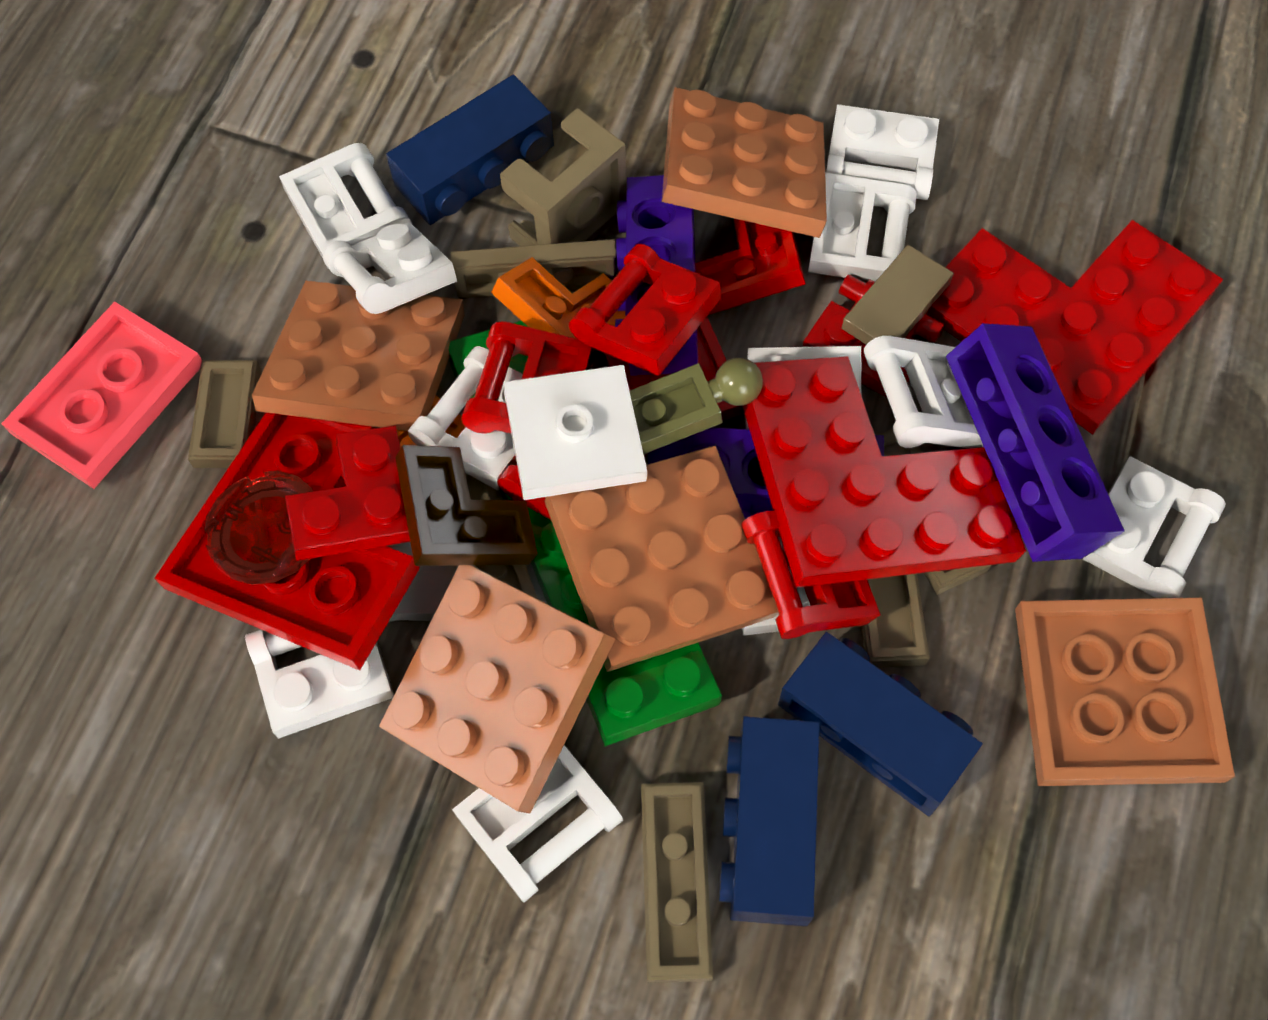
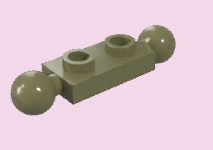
M733 358L720 366L715 379L707 381L698 363L630 390L643 454L723 423L721 411L717 404L719 402L725 401L731 405L742 406L754 401L759 396L763 386L762 374L757 365L745 358Z

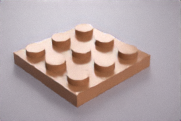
M675 87L669 105L662 202L820 238L827 222L824 123L814 121L802 114L789 115L764 109L752 102L739 103L714 97L702 90L689 91Z
M306 280L252 393L256 411L380 428L396 425V430L408 431L418 417H427L431 410L449 360L448 349L450 342L456 340L465 316L463 299L424 295L383 313L372 314L360 305L356 298V291L352 286Z
M716 446L646 465L647 479L645 482L548 496L545 498L544 502L589 625L616 639L604 662L607 672L774 618L779 614L755 545L749 544L746 541L741 527V523L745 518Z
M459 565L379 727L514 810L531 813L616 639L472 565Z
M1202 598L1020 601L1015 612L1038 786L1226 783L1235 777Z

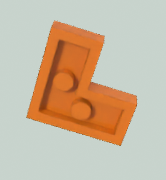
M531 257L500 276L491 293L528 327L576 338L570 331L569 321L581 308H589L612 280L603 273L574 293H571ZM617 310L607 323L615 326V319H624L625 311ZM592 347L591 354L597 349Z

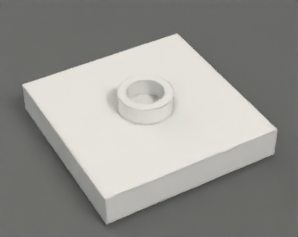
M624 365L503 382L523 500L646 481L647 467Z

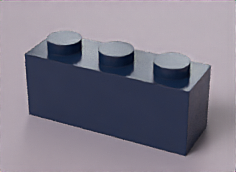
M513 74L386 153L394 186L429 225H432L444 216L455 214L466 202L486 189L495 188L500 185V173L515 160L522 159L528 163L543 157L554 146L551 112Z
M826 631L783 686L778 706L799 721L820 722V737L930 817L983 743L972 736V728L962 718L948 711L938 712L920 699V691L910 681L897 674L888 676L869 662V655L858 644L847 638H840L838 640Z
M743 716L740 736L729 735L726 773L738 774L737 798L725 797L723 836L735 837L733 862H721L719 901L731 902L730 920L807 927L814 917L820 722Z

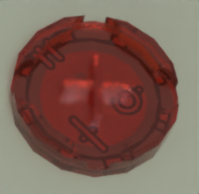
M276 470L263 472L266 477H258L254 480H250L247 476L234 482L216 498L205 519L206 548L211 559L231 579L251 585L275 583L296 573L310 560L296 561L285 496L313 491L297 475Z

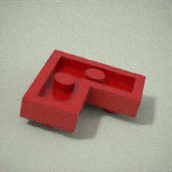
M734 219L740 249L695 263L696 273L720 282L721 299L708 315L805 285L794 232Z
M396 425L336 434L337 451L345 486L285 496L296 561L410 542L395 459L401 449Z

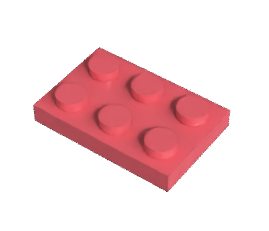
M114 301L1 424L11 435L95 489L200 370L202 359L196 351Z

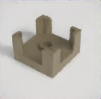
M579 108L562 120L561 129L588 150L552 182L522 159L515 160L500 173L503 191L534 215L535 225L528 220H523L520 224L513 220L508 225L510 238L519 246L592 241L617 219V200H627L625 143Z

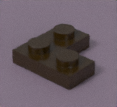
M403 445L395 459L415 566L529 565L538 552L526 501L471 500L460 447Z

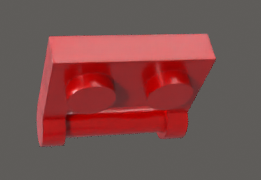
M636 244L624 257L625 266L589 308H581L569 321V328L572 334L582 343L660 376L720 301V282L660 259L651 247L645 244ZM641 281L652 285L617 327L607 323Z
M501 321L494 323L486 340L489 353L475 396L466 402L461 417L462 423L465 427L476 433L486 434L497 430L511 434L506 403L498 401L511 357L517 354L528 356L522 379L587 370L592 347L576 338L510 322Z
M776 510L754 514L741 523L747 543L755 545L776 603L779 616L775 619L782 639L796 638L809 632L867 625L881 615L867 579L806 586L804 589L810 606L803 607L778 539L781 535Z

